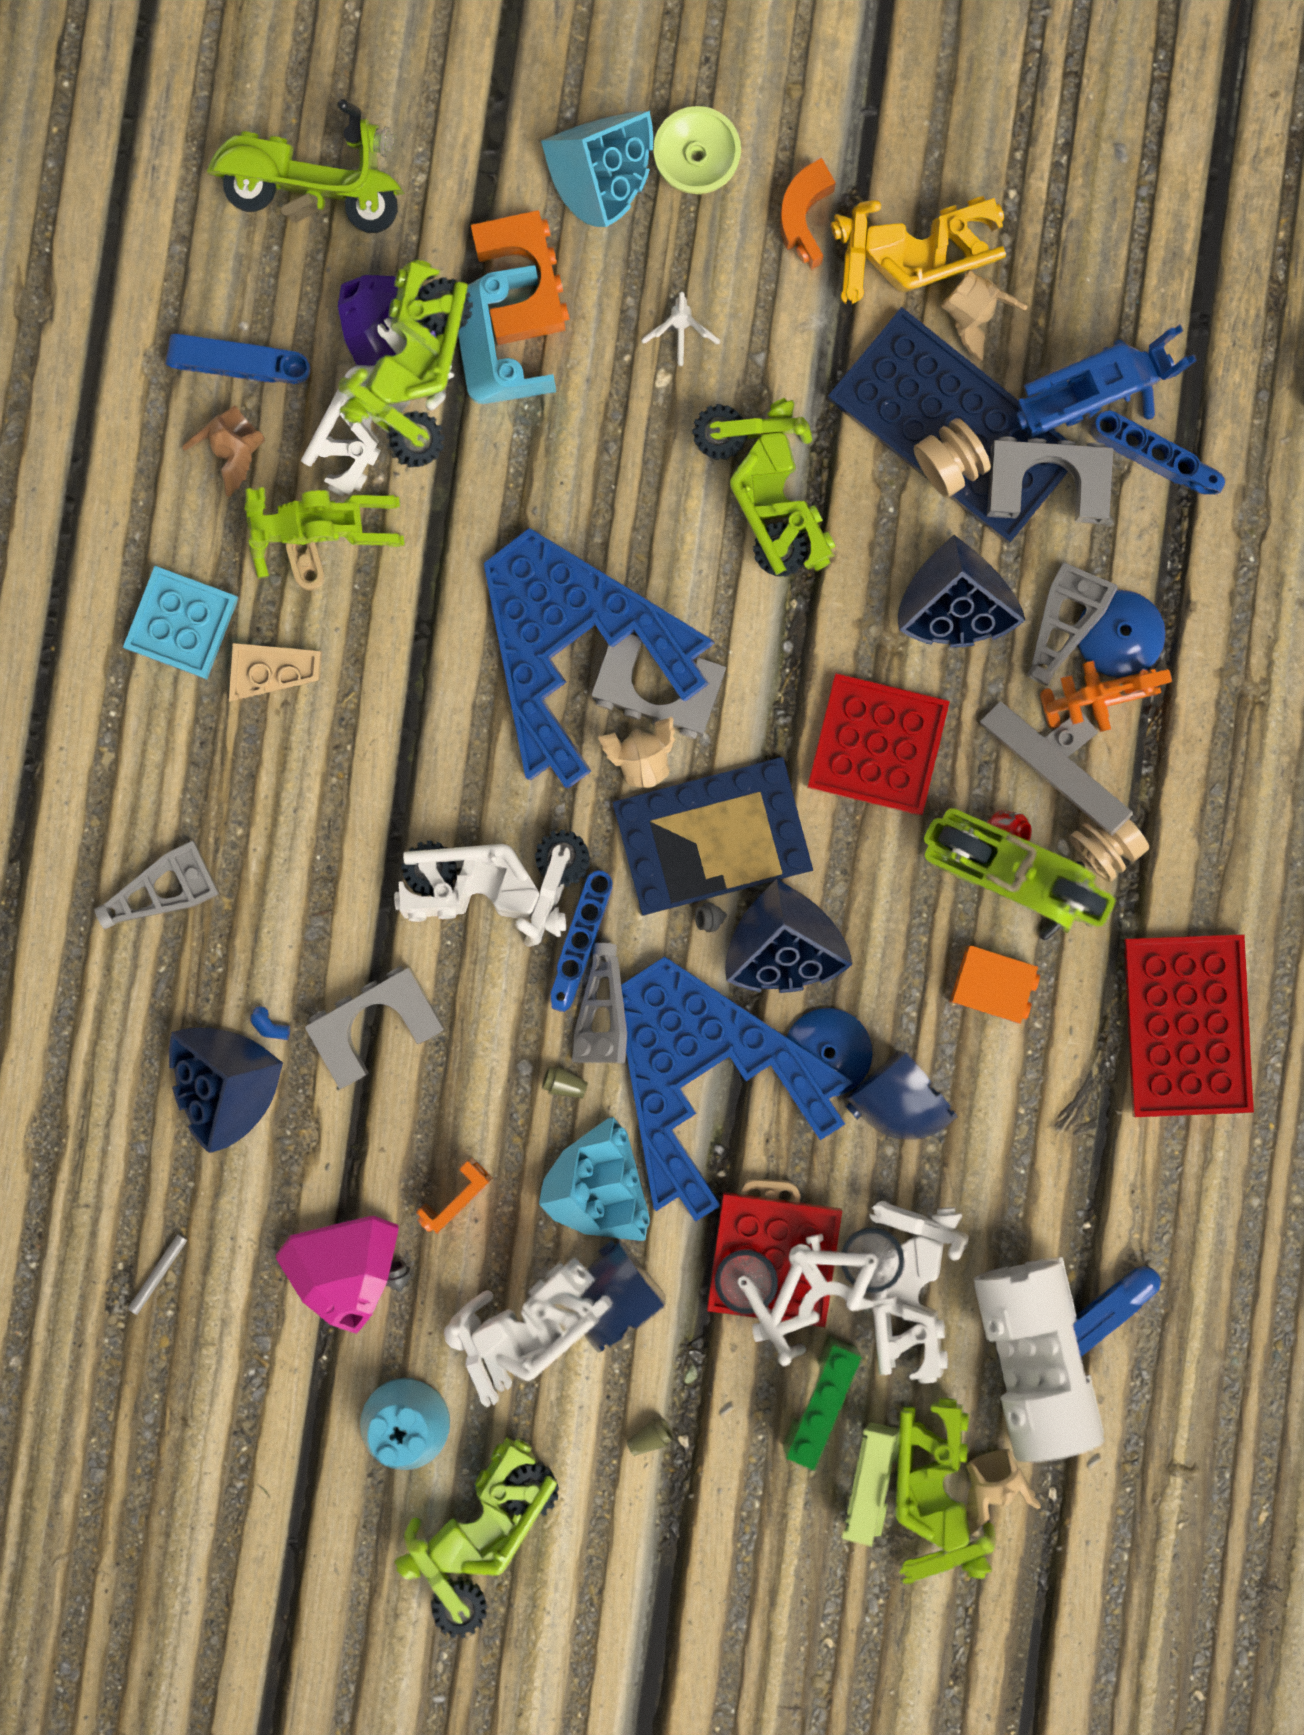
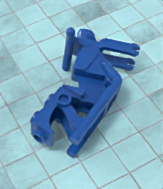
M1178 325L1176 328L1172 327L1166 330L1149 345V353L1146 351L1140 352L1138 349L1127 345L1122 339H1118L1114 342L1113 347L1109 348L1106 346L1103 351L1025 384L1024 389L1030 398L1019 399V412L1016 413L1021 429L1027 428L1032 438L1065 423L1067 427H1070L1084 420L1083 415H1087V418L1090 419L1101 410L1102 406L1120 398H1124L1127 402L1130 401V395L1139 391L1142 392L1143 416L1147 420L1153 419L1155 416L1152 386L1161 379L1167 380L1177 376L1197 361L1195 356L1191 355L1174 364L1171 355L1166 354L1164 346L1184 331L1182 326Z

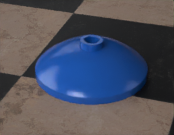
M1117 590L1105 614L1078 644V647L1086 662L1094 661L1096 671L1114 678L1134 675L1141 670L1150 668L1160 656L1165 642L1164 622L1158 609L1147 598L1132 591ZM1086 608L1082 612L1079 620L1085 615L1087 610ZM1121 626H1126L1129 629L1128 636L1121 634Z
M822 1008L808 1012L792 1025L786 1036L851 1080L852 1084L834 1096L843 1095L856 1088L863 1081L871 1066L872 1044L869 1034L858 1019L845 1011L834 1008ZM827 1047H832L835 1051L834 1057L830 1059L824 1056V1050Z

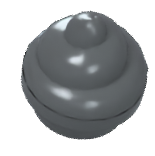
M704 903L702 907H698L695 911V921L698 929L705 930L706 932L718 930L727 917V914L713 903Z
M392 1260L386 1286L397 1292L403 1290L411 1276L410 1268L403 1260Z

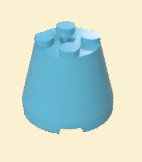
M414 1378L394 1379L377 1388L366 1401L360 1418L361 1437L368 1452L381 1464L397 1470L416 1469L431 1462L443 1449L450 1432V1413L444 1398L436 1389L434 1390L431 1386Z

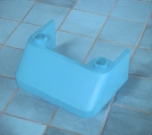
M535 265L491 272L472 282L467 287V292L471 295L468 300L473 302V307L470 308L472 315L471 318L467 319L468 323L458 330L467 390L470 398L476 403L487 404L556 392L553 374L524 379L523 369L519 362L511 358L497 360L488 304L504 300L511 289L539 285Z

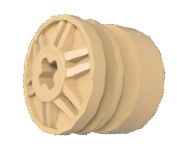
M959 418L952 420L949 423V427L943 426L940 428L941 441L935 436L930 435L913 448L922 471L933 487L945 498L951 497L964 488L963 475L969 480L975 481L978 478V473L984 475L991 469L989 458L982 443L969 426Z
M1130 819L1112 836L1095 821L1097 830L1084 823L1080 826L1082 833L1074 831L1069 835L1070 842L1081 860L1107 882H1112L1117 877L1115 870L1121 873L1126 869L1120 857L1121 855L1134 862L1149 850V844Z

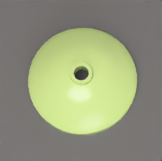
M702 106L683 108L671 114L658 129L654 140V160L660 175L672 187L690 194L709 193L725 185L736 172L741 156L740 138L732 122L722 113ZM700 154L702 159L695 161L692 159V156Z

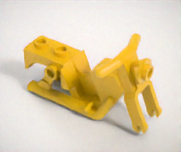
M980 196L967 201L968 207L958 210L957 206L954 205L939 211L941 216L932 221L930 237L923 240L909 235L903 223L874 225L867 228L868 213L877 212L881 209V203L878 200L860 202L852 209V220L851 218L836 214L834 216L835 221L831 222L834 238L836 240L840 239L843 244L848 241L841 292L842 302L846 304L848 299L853 304L863 297L865 256L892 286L900 292H908L1005 258L1006 253L1003 246L989 250L988 245L980 241L967 227V222L970 221L981 222L987 225L991 232L1003 227L1004 214L1000 204H996L995 198L985 201L984 196ZM948 240H952L964 253L965 258L945 265L947 245H949Z

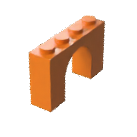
M536 210L471 225L479 262L518 255L532 261L541 273L539 287L529 299L520 303L490 309L497 344L503 345L566 331L564 321L570 320L566 302L560 304L558 293L563 292L560 275L553 274L552 265L557 264L554 248L547 247L545 237L551 235L547 219L541 220L540 211Z

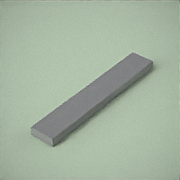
M1001 701L980 721L983 728L1111 836L1133 815L1128 807Z

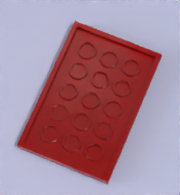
M1245 934L1124 939L1132 1117L1254 1113Z

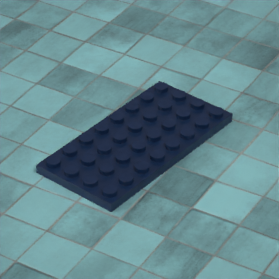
M903 307L898 310L827 397L830 402L927 480L928 478L915 457L913 448L930 435L935 436L941 441L940 428L943 426L949 427V423L955 418L964 421L982 443L989 461L991 446L995 440L999 441L1000 437H1014L1017 439V442H1028L1029 439H1044L1046 444H1058L1059 441H1069L1054 428L1031 438L1027 428L1021 429L1016 417V413L1019 412V400ZM1049 462L1039 463L1030 467L1024 473L1022 479L1021 509L1017 518L987 517L989 471L984 475L978 473V478L975 481H971L963 475L964 488L950 498L1009 545L1068 471L1060 465Z

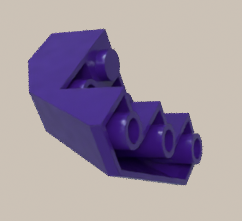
M363 275L341 284L338 311L344 341L356 365L375 366L381 358L397 355L387 341L378 333V325L380 323L389 330L384 320L386 318L392 319L389 316V308L392 299H396L399 288L395 287L396 276ZM420 285L418 292L422 290V287L424 286ZM437 293L434 298L435 300L440 299L444 295ZM431 332V334L434 337H436L435 332Z

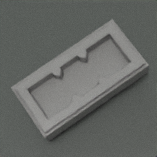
M1083 713L1084 722L1072 725L1071 718H1069L1045 737L1046 740L1067 757L1098 734V731Z

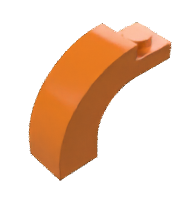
M822 158L806 166L793 178L784 195L780 216V230L786 249L789 250L798 245L796 251L802 263L807 262L811 270L822 264L823 254L808 229L806 214L812 205L834 193L836 185Z

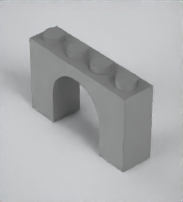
M1000 437L999 441L995 440L993 442L990 452L991 469L989 470L987 517L1017 518L1021 509L1024 473L1036 464L1049 462L1065 468L1074 479L1076 485L1075 522L1105 524L1109 519L1113 448H1107L1104 443L1098 442L1088 443L1087 446H1076L1074 441H1059L1058 444H1046L1044 439H1029L1028 442H1017V439L1014 437Z
M630 634L616 646H608L591 695L592 699L597 701L596 706L612 711L613 706L625 710L623 715L636 720H640L641 716L652 719L651 724L654 726L656 721L672 716L673 727L680 729V735L691 739H696L697 735L703 737L726 671L725 666L698 657L696 665L709 682V685L687 701H683L680 697L670 704L655 705L642 699L632 684V673L643 643L642 640Z
M399 966L386 974L389 978L378 985L375 980L362 987L361 991L363 994L352 999L351 995L335 1003L337 1009L328 1014L323 1010L309 1018L311 1023L305 1026V1029L339 1089L345 1088L369 1074L351 1038L353 1021L364 1008L373 1004H384L395 1009L403 1018L417 1045L446 1030L412 968L404 970L402 966Z

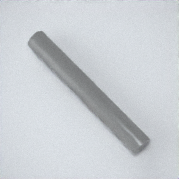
M180 1233L176 1235L129 1305V1311L138 1315L188 1239Z

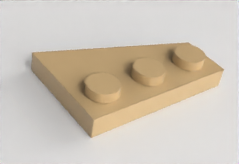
M233 643L229 702L319 681L321 677L322 651Z

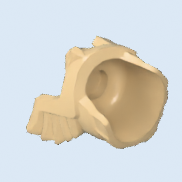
M968 270L948 298H944L941 306L955 319V327L958 329L959 336H961L962 344L967 347L970 354H974L977 361H982L985 334L978 325L988 322L993 317L997 300L1022 310H1026L1028 306L1000 289L987 278H982Z
M672 716L656 721L654 734L635 729L631 731L622 743L615 733L598 737L603 745L602 750L607 754V759H610L615 766L621 767L624 780L629 786L653 787L669 775L670 768L667 753L671 751L672 744L675 741V738H673L675 729L673 728Z
M1009 1449L981 1455L966 1464L972 1485L968 1490L969 1495L966 1505L968 1522L970 1523V1534H976L981 1526L989 1520L988 1504L1008 1505L1013 1501L1018 1492L1021 1493L1027 1504L1036 1509L1041 1508L1040 1503L1035 1498L1034 1491L1029 1487V1483L1012 1458Z

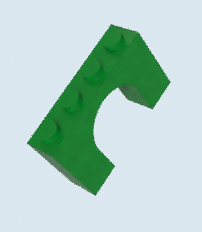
M830 1335L828 1336L817 1362L819 1373L809 1402L800 1420L793 1419L782 1445L787 1460L815 1471L862 1359L857 1347Z

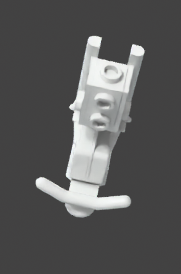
M386 318L384 322L389 327V330L380 323L378 325V333L398 355L405 349L406 340L391 329L392 319ZM356 365L344 377L349 378L357 369L365 368L368 376L359 385L365 387L375 366ZM450 371L448 379L453 378L455 374ZM338 389L301 462L311 467L318 455L321 457H328L330 455L351 456L356 459L351 468L344 473L338 475L328 474L324 482L329 484V490L344 496L345 493L351 495L354 489L360 491L367 478L363 474L364 469L368 463L372 466L374 465L381 450L376 448L379 439L371 430L372 417L370 416L368 419H362L361 424L345 420L351 430L357 435V438L354 440L333 439L329 436L339 415L344 418V414L339 412L340 407L350 400L346 395L340 393ZM445 390L429 396L425 403L428 410L436 409L446 397ZM411 401L389 406L402 413Z
M880 1201L872 1207L874 1214H870V1218L873 1222L883 1223L917 1235L901 1244L905 1265L897 1283L885 1291L871 1293L872 1300L896 1297L897 1300L896 1304H891V1311L873 1313L879 1375L891 1374L892 1368L896 1367L895 1359L902 1352L916 1343L925 1342L923 1364L913 1369L910 1379H919V1383H933L942 1376L944 1369L948 1368L947 1351L941 1350L940 1338H945V1326L943 1320H938V1311L921 1305L918 1295L926 1283L935 1281L940 1274L943 1243H952L949 1257L952 1260H957L960 1258L963 1249L967 1248L969 1237L967 1233L955 1230L962 1218V1213L956 1212L955 1207L937 1209L938 1214L932 1215L933 1220L922 1214L891 1205L886 1201ZM896 1248L880 1257V1262L870 1282L871 1287L882 1286L895 1276L899 1264ZM891 1314L903 1317V1320L916 1322V1325L901 1335H893Z
M575 1257L565 1266L559 1262L547 1274L550 1279L546 1283L541 1279L528 1291L531 1297L522 1306L523 1310L521 1311L525 1322L518 1321L514 1312L508 1309L481 1324L480 1319L474 1312L493 1299V1293L486 1290L466 1303L452 1317L450 1324L445 1327L444 1336L446 1343L451 1348L462 1351L466 1350L467 1352L466 1367L478 1391L480 1401L484 1406L489 1407L491 1405L490 1401L495 1405L499 1397L483 1366L482 1358L491 1374L495 1388L502 1392L505 1386L508 1390L512 1386V1380L508 1376L507 1371L525 1381L534 1379L599 1321L598 1318L612 1306L608 1296H603L596 1304L590 1299L579 1298L595 1279ZM559 1303L563 1306H566L572 1310L577 1311L578 1314L569 1313L565 1310L556 1307L554 1304ZM560 1324L564 1325V1327L566 1328L564 1332L562 1331Z

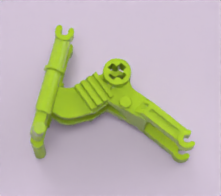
M260 487L258 490H252V488L245 490L247 500L245 503V510H247L246 522L247 527L251 529V538L248 539L258 578L269 577L264 558L269 542L305 545L311 542L338 541L339 537H345L351 545H384L388 547H401L405 545L404 535L362 533L360 508H399L400 499L399 497H394V495H352L343 503H335V501H330L328 491H308L301 494L302 501H292L278 506V514L263 515V509H266L264 504L266 500L264 487Z

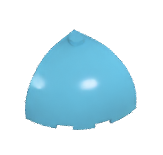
M650 111L630 112L595 120L541 141L548 168L559 195L571 212L583 222L595 227L611 225L632 207L630 203L637 192L642 191L650 170L647 168L649 150H653V129Z

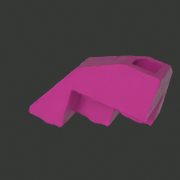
M372 1215L289 1236L277 1252L276 1260L306 1306L330 1325L357 1334L372 1316L387 1283L399 1225Z

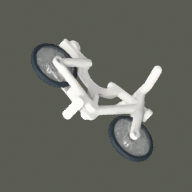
M879 1228L861 1229L847 1239L842 1252L821 1251L820 1241L824 1240L823 1234L807 1237V1244L812 1243L813 1251L804 1244L797 1245L791 1250L789 1257L792 1265L772 1312L768 1305L773 1300L777 1291V1274L770 1260L757 1251L744 1249L732 1252L726 1256L716 1271V1291L721 1301L731 1310L742 1314L756 1313L760 1323L753 1324L755 1341L770 1340L773 1342L779 1352V1363L786 1366L790 1363L791 1359L803 1355L806 1347L801 1343L789 1347L783 1335L816 1323L819 1320V1315L813 1311V1307L821 1297L828 1294L843 1297L847 1301V1308L851 1311L872 1308L874 1314L891 1311V1304L897 1303L896 1297L871 1300L865 1298L864 1295L866 1292L877 1293L891 1288L897 1283L903 1273L905 1265L904 1252L900 1243L892 1234ZM816 1264L841 1265L845 1277L854 1287L852 1288L840 1282H826ZM803 1272L812 1289L805 1295L801 1303L799 1316L781 1322L799 1277Z

